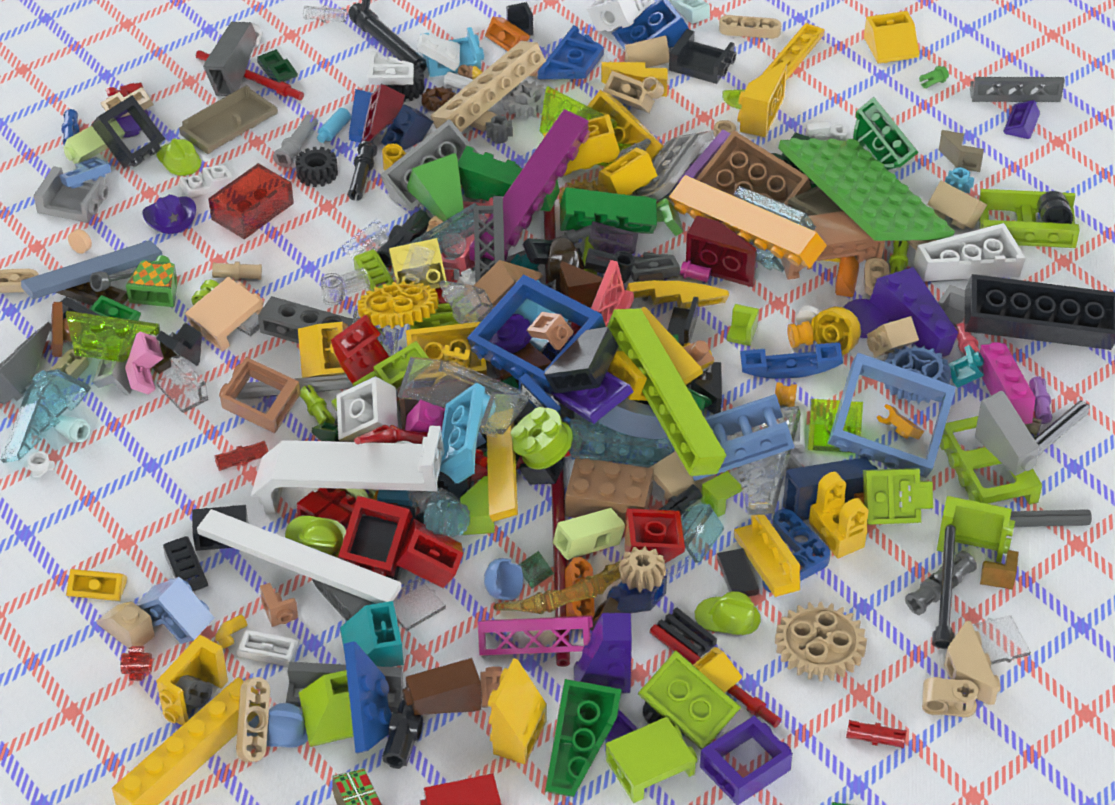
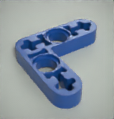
M781 509L775 512L773 527L782 540L795 552L793 553L794 557L804 568L800 571V581L826 568L830 561V549L793 511ZM796 536H804L808 541L797 542L794 538ZM762 579V586L764 587V589L768 592H771Z

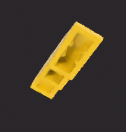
M653 280L628 283L626 291L633 292L634 299L651 296L653 305L676 301L678 308L690 309L693 297H699L698 307L725 303L729 297L728 290L684 281Z

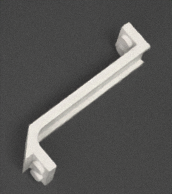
M430 426L428 436L423 437L422 444H355V442L282 440L261 458L251 496L259 497V503L263 504L266 515H276L283 487L437 491L438 475L442 456L445 453L440 426Z

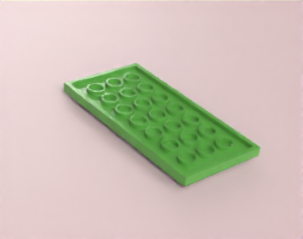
M797 138L780 140L778 149L874 241L940 240L954 235L955 231L947 225L945 220L936 215L932 208L925 205L919 196L914 195L907 185L902 184L895 174L889 172L884 167V164L877 161L857 140L847 139V141L832 138L828 140H818L815 138H810L809 140Z

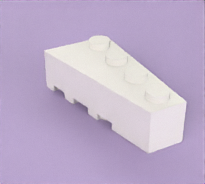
M1002 223L918 245L913 265L923 282L970 279L972 274L1000 278L1020 277L1026 257L1005 224Z

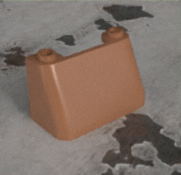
M844 211L791 219L785 218L817 232L827 246L816 261L856 256L858 262H863V259L866 261L871 258L882 259L885 241H874ZM783 257L781 259L787 280L799 278V271L805 268V266L800 264L797 267L787 258Z

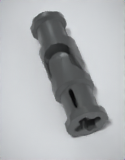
M966 551L959 552L954 559L952 589L962 582V577L977 569L976 561ZM942 566L937 572L924 580L917 591L905 596L906 605L913 613L917 615L926 612L927 606L932 602L935 603L940 600Z

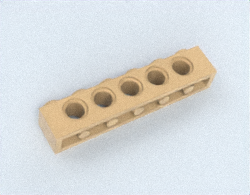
M520 41L430 115L436 129L450 119L459 131L462 132L545 63L546 60L538 43Z

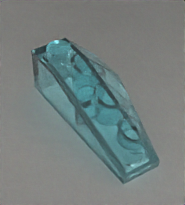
M58 369L43 370L33 377V383L25 393L0 460L3 463L23 458L42 440L40 434L59 424L61 421L58 417L67 408L69 411H72L78 406L91 387Z

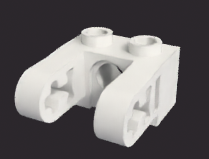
M596 0L586 9L596 31L606 30V32H609L618 26L626 28L634 23L633 20L652 4L653 0Z

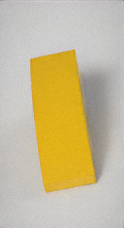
M601 62L602 83H607L612 71L641 82L651 76L655 77L664 86L662 96L667 97L668 68H645V62ZM656 84L651 86V91L656 88Z

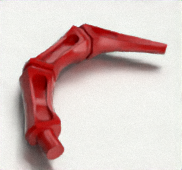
M383 425L355 438L354 442L355 444L408 441L413 444H422L423 437H427L428 432L408 431L394 425H390V427ZM476 449L475 464L485 467L488 464V458L484 456L481 449Z

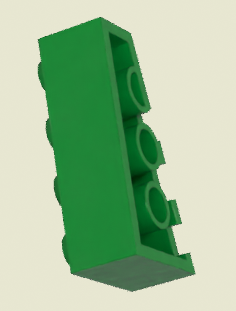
M466 146L458 161L459 175L465 196L471 199L489 201L493 196L504 197L523 168L517 165L516 162L508 159L506 163L493 159L494 155L487 152L484 155L476 153L474 148ZM557 180L555 181L556 184L552 193L545 196L540 210L551 211L560 193Z

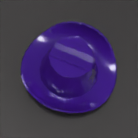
M167 195L166 197L158 198L156 203L145 207L142 211V216L145 222L154 230L165 234H175L186 230L192 224L196 214V204L190 197Z

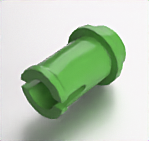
M936 66L933 71L921 75L919 81L922 82L928 79L927 82L921 84L923 88L927 89L938 82L944 83L949 77V72L944 66Z

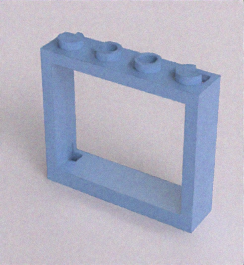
M857 353L850 367L827 444L840 448L839 451L842 452L850 451L856 453L860 458L867 457L868 460L882 462L884 466L891 469H920V476L927 478L934 467L956 386ZM859 375L941 403L926 459L843 431Z

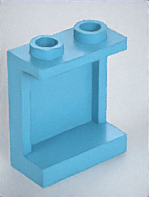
M468 27L466 38L449 41L460 44L459 66H476L481 69V60H484L483 48L479 47L478 35H474L472 27ZM422 54L426 60L430 77L446 75L447 72L458 73V68L453 71Z

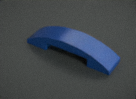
M840 342L815 344V352L766 356L765 349L740 351L742 372L763 378L787 379L806 377L831 370L843 364Z

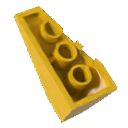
M599 90L580 115L582 118L591 120L609 114L620 152L646 140L641 150L648 152L652 161L664 147L618 100L602 90Z

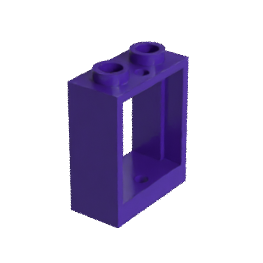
M754 715L703 748L700 754V768L736 805H739L791 770L793 753L785 742H781L773 734L771 728L766 723H762ZM753 738L773 759L743 778L723 756Z

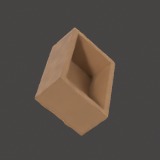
M576 457L565 494V516L576 518L612 508L623 520L624 524H626L627 508H649L653 491L654 468Z

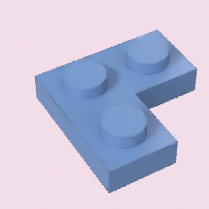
M94 157L76 163L75 170L59 176L62 184L65 186L78 188L84 185V181L90 179L97 181L99 176L106 177L105 174L110 173L111 169L109 163Z

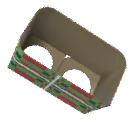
M364 768L332 776L333 794L337 805H382Z

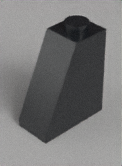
M603 327L586 330L545 371L544 375L555 394L600 388L619 347L610 329Z

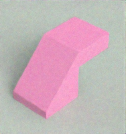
M143 332L136 334L125 370L131 389L149 395L156 390L150 368L161 361L163 355L156 337Z

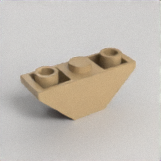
M966 621L947 648L944 666L950 679L972 681L978 687L977 699L988 705H993L996 701L997 692H1000V681L997 675H993L988 653H984L982 649L980 633L974 630L971 621Z

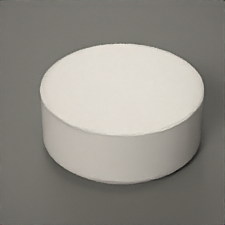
M813 306L802 307L796 316L797 324L801 325L804 321H809L811 324L812 319L820 311Z

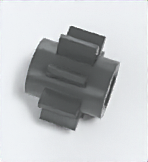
M502 115L492 117L491 122H486L487 138H491L495 143H505L508 140V136L513 137L512 121H508Z

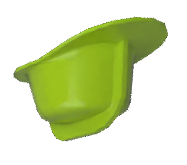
M172 139L169 144L162 146V149L156 154L158 160L165 168L178 176L191 175L201 167V159L194 145L184 139Z
M299 516L288 524L285 538L338 558L346 529L338 521L332 519Z
M732 591L722 597L705 599L697 605L694 611L696 622L704 629L713 632L747 635L757 630L761 622L760 613L754 606V603L746 594Z

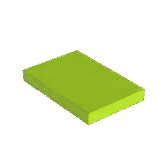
M676 650L638 692V695L664 718L668 717L673 726H678L681 733L700 750L708 746L741 708Z

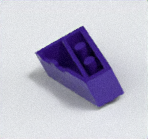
M631 613L601 614L591 633L588 645H585L582 650L580 660L574 664V681L622 689L621 693H630Z

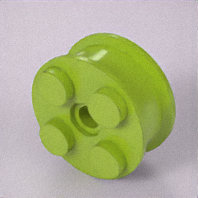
M535 408L520 420L510 433L514 452L522 456L524 463L529 468L537 470L548 468L561 460L570 449L573 441L572 429L568 424L562 422L559 413L551 408Z

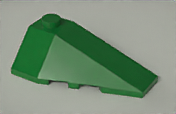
M568 679L564 680L545 792L570 797L575 796L617 719L622 689Z

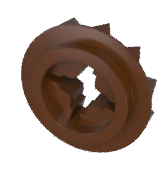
M444 85L440 88L434 86L433 89L427 88L426 92L422 93L421 103L426 109L435 112L455 96L456 93L452 91V88L445 89Z

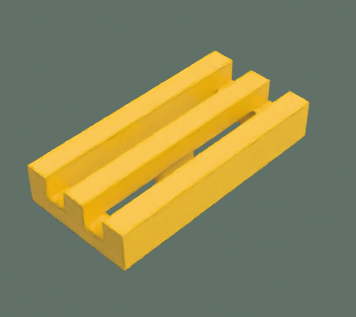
M445 344L443 352L445 364L469 369L471 350L465 349V353L461 354V348L455 347L453 352L451 351V346Z

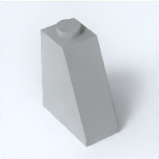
M1001 390L981 400L975 438L1015 476L1024 471L1031 470L1037 463L1039 446L1006 394Z

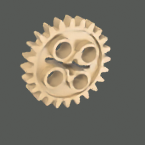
M808 602L807 609L798 605L796 613L789 610L788 617H782L781 625H777L775 644H777L776 653L781 654V662L788 661L789 670L795 667L798 668V676L803 672H807L809 680L813 675H818L819 681H822L824 675H828L830 680L834 681V676L837 673L844 678L845 671L853 673L855 665L860 666L861 659L865 656L867 638L864 637L865 629L860 628L861 621H853V613L844 615V607L837 611L833 610V603L828 608H824L822 602H819L818 607L815 608L810 602Z

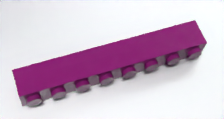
M564 109L504 195L505 261L511 246L515 247L517 245L522 230H526L529 227L534 212H539L542 208L545 196L547 194L550 195L554 190L555 181L558 177L561 178L565 174L568 162L570 160L573 161L577 156L581 143L585 144L590 135V131H588L589 120ZM491 214L485 224L493 219V214ZM485 232L479 239L487 245L494 237ZM473 240L469 246L470 260L475 262V242ZM487 252L482 256L494 260V258Z

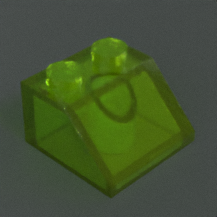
M810 398L808 450L842 452L839 451L840 448L827 444L840 400ZM851 401L843 431L860 437L863 413L862 401Z

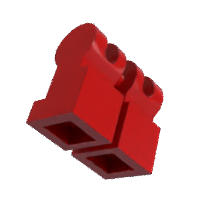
M319 488L316 492L311 491L297 502V516L332 519L338 521L347 530L356 499L351 495H346L341 489Z

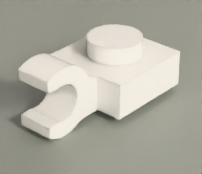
M829 122L806 124L805 136L818 140L832 138L846 141L847 133L843 132L844 126L842 124L830 127Z

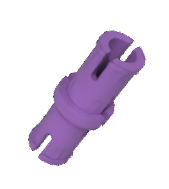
M1040 376L1033 377L1029 381V385L1036 397L1034 405L1035 418L1041 419V424H1047L1053 418L1050 410L1051 397L1047 393L1045 379H1042Z

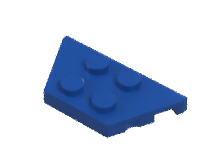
M573 25L547 58L546 62L537 71V79H586L604 55V47L598 42L593 41L589 35L583 36L580 34L579 28Z
M355 641L344 644L355 753L358 754L369 751L389 735L392 713L388 705L387 695L389 693V686L384 674Z

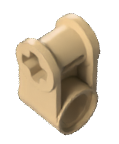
M939 677L927 678L923 683L922 709L930 715L970 717L976 712L977 704L975 700L979 693L978 687L969 680H953ZM963 703H966L965 710H963Z

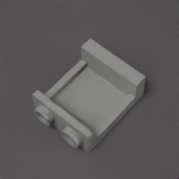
M53 166L33 195L37 213L89 223L93 215L97 214L103 200L108 196L109 190L106 186L105 177L99 176L95 184L84 182V185L81 187L70 188L61 182L59 175L63 174L62 168Z

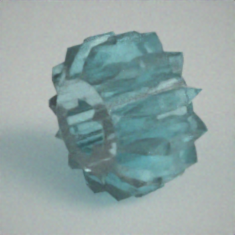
M443 498L439 500L434 499L427 504L424 512V524L426 529L433 531L434 534H441L443 537L445 535L455 537V535L460 536L467 531V526H469L470 511L468 506L461 504L460 501L445 500Z

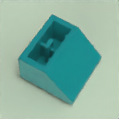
M393 601L365 605L340 627L343 649L345 643L355 641L376 666L395 667L404 665L402 641Z

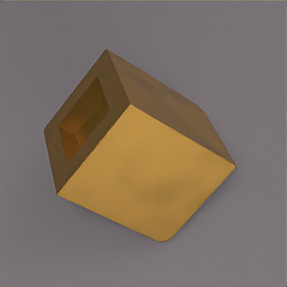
M1008 550L1005 564L983 561L980 584L1013 590L1019 552Z

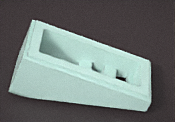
M669 0L673 7L691 24L710 18V5L703 0Z

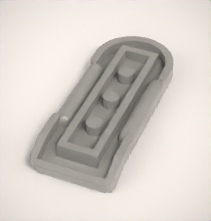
M705 131L687 134L668 140L653 163L658 176L652 179L648 185L632 192L631 196H648L649 198L656 199V201L666 196L679 181L705 143L713 140L712 132Z

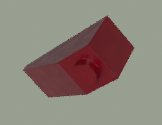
M381 84L370 98L361 142H371L394 121L403 106L404 94L384 84Z

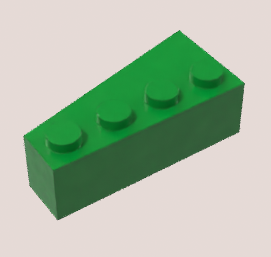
M565 187L559 204L560 231L572 229L576 231L592 225L595 232L653 234L657 227L656 199L649 198L648 196H631Z

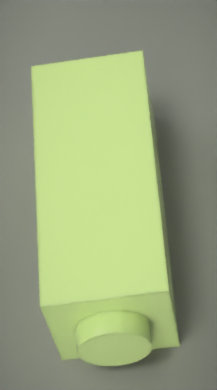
M115 120L110 125L122 140L125 132ZM90 126L68 138L63 149L68 160L76 164L107 150L108 147L94 128Z
M612 508L604 509L559 522L553 544L566 560L619 545L625 524Z

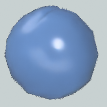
M498 558L489 563L484 573V585L488 593L493 598L512 601L519 597L524 581L522 568L511 563V559Z

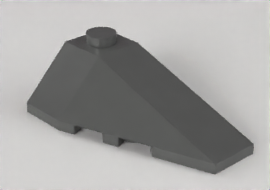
M49 322L35 331L9 357L0 363V403L6 404L13 398L18 401L28 392L26 387L33 380L52 326Z

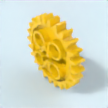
M403 281L401 284H396L395 282L392 285L383 284V288L374 287V292L366 291V295H361V300H358L357 308L360 318L367 315L374 326L380 324L381 328L390 325L392 329L396 325L402 328L405 324L414 325V321L423 322V318H430V314L436 313L435 309H438L439 302L435 289H431L430 285L424 286V283L415 285V281L406 284Z

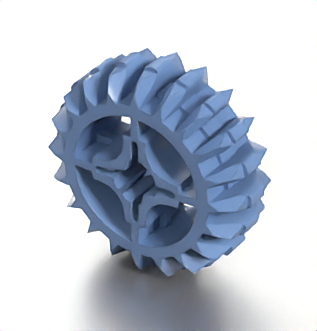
M915 345L912 348L904 346L901 350L895 348V351L889 353L885 362L950 384L951 370L948 366V361L942 358V353L935 354L934 348L927 350L925 346L917 348ZM885 384V389H889L891 395H897L898 400L905 398L908 403L912 400L916 401L918 405L923 400L927 403L931 400Z

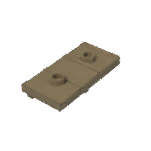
M245 85L182 121L183 126L179 127L180 135L206 154H209L242 133L256 127V125L278 114V108Z

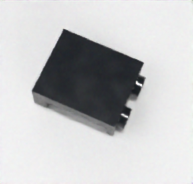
M686 29L669 53V71L717 84L721 77H725L730 64L733 65L736 60L735 43L730 42L725 50L694 42L695 31Z

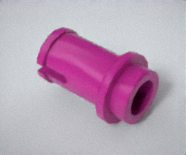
M690 260L688 262L683 261L680 275L684 276V279L689 277L708 283L711 268L692 264Z

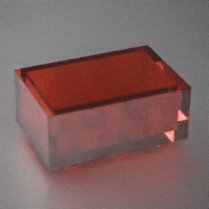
M257 163L208 198L211 220L245 240L294 204L292 182Z

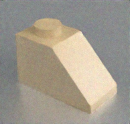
M132 601L116 605L97 620V624L133 653L155 637L151 616Z

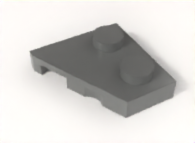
M644 252L643 257L634 256L635 263L630 276L634 282L637 281L638 276L662 273L663 278L666 279L680 275V265L674 255Z

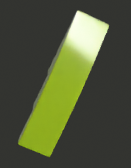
M417 341L374 366V371L353 383V387L376 376L398 389L428 365L430 359ZM337 398L331 401V404L337 412Z

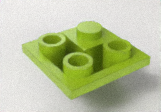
M346 670L323 675L299 692L310 747L354 737Z

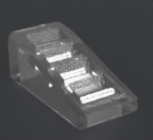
M376 218L340 246V248L354 261V256L372 249L375 251L379 250L389 239L390 230ZM354 247L357 249L355 252L351 250Z

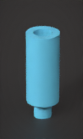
M339 108L318 130L317 140L320 143L331 141L351 120L350 112L345 108Z

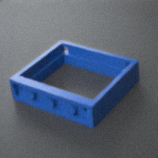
M523 274L467 339L471 346V351L477 355L478 359H486L495 368L510 372L517 380L526 373L545 392L551 395L553 389L544 375L545 371L586 330L606 326L601 313ZM526 299L556 314H561L562 317L582 327L544 371L489 342Z

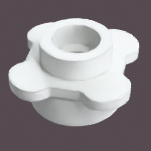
M36 451L30 454L28 460L24 462V468L29 469L33 477H41L48 470L55 468V462L49 460L47 453Z

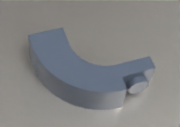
M628 397L599 419V423L629 436L645 439L668 438L650 405L630 400Z

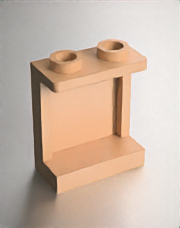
M227 277L186 311L185 314L190 326L201 332L202 337L223 352L230 346L227 336L252 314H259L264 302L258 294L250 293L240 281L235 282L230 277Z

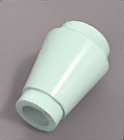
M57 415L53 419V428L73 443L84 442L90 435V426L85 419Z

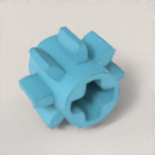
M955 168L953 171H949L948 176L945 177V182L969 194L970 189L974 185V178L970 177V172L967 169Z

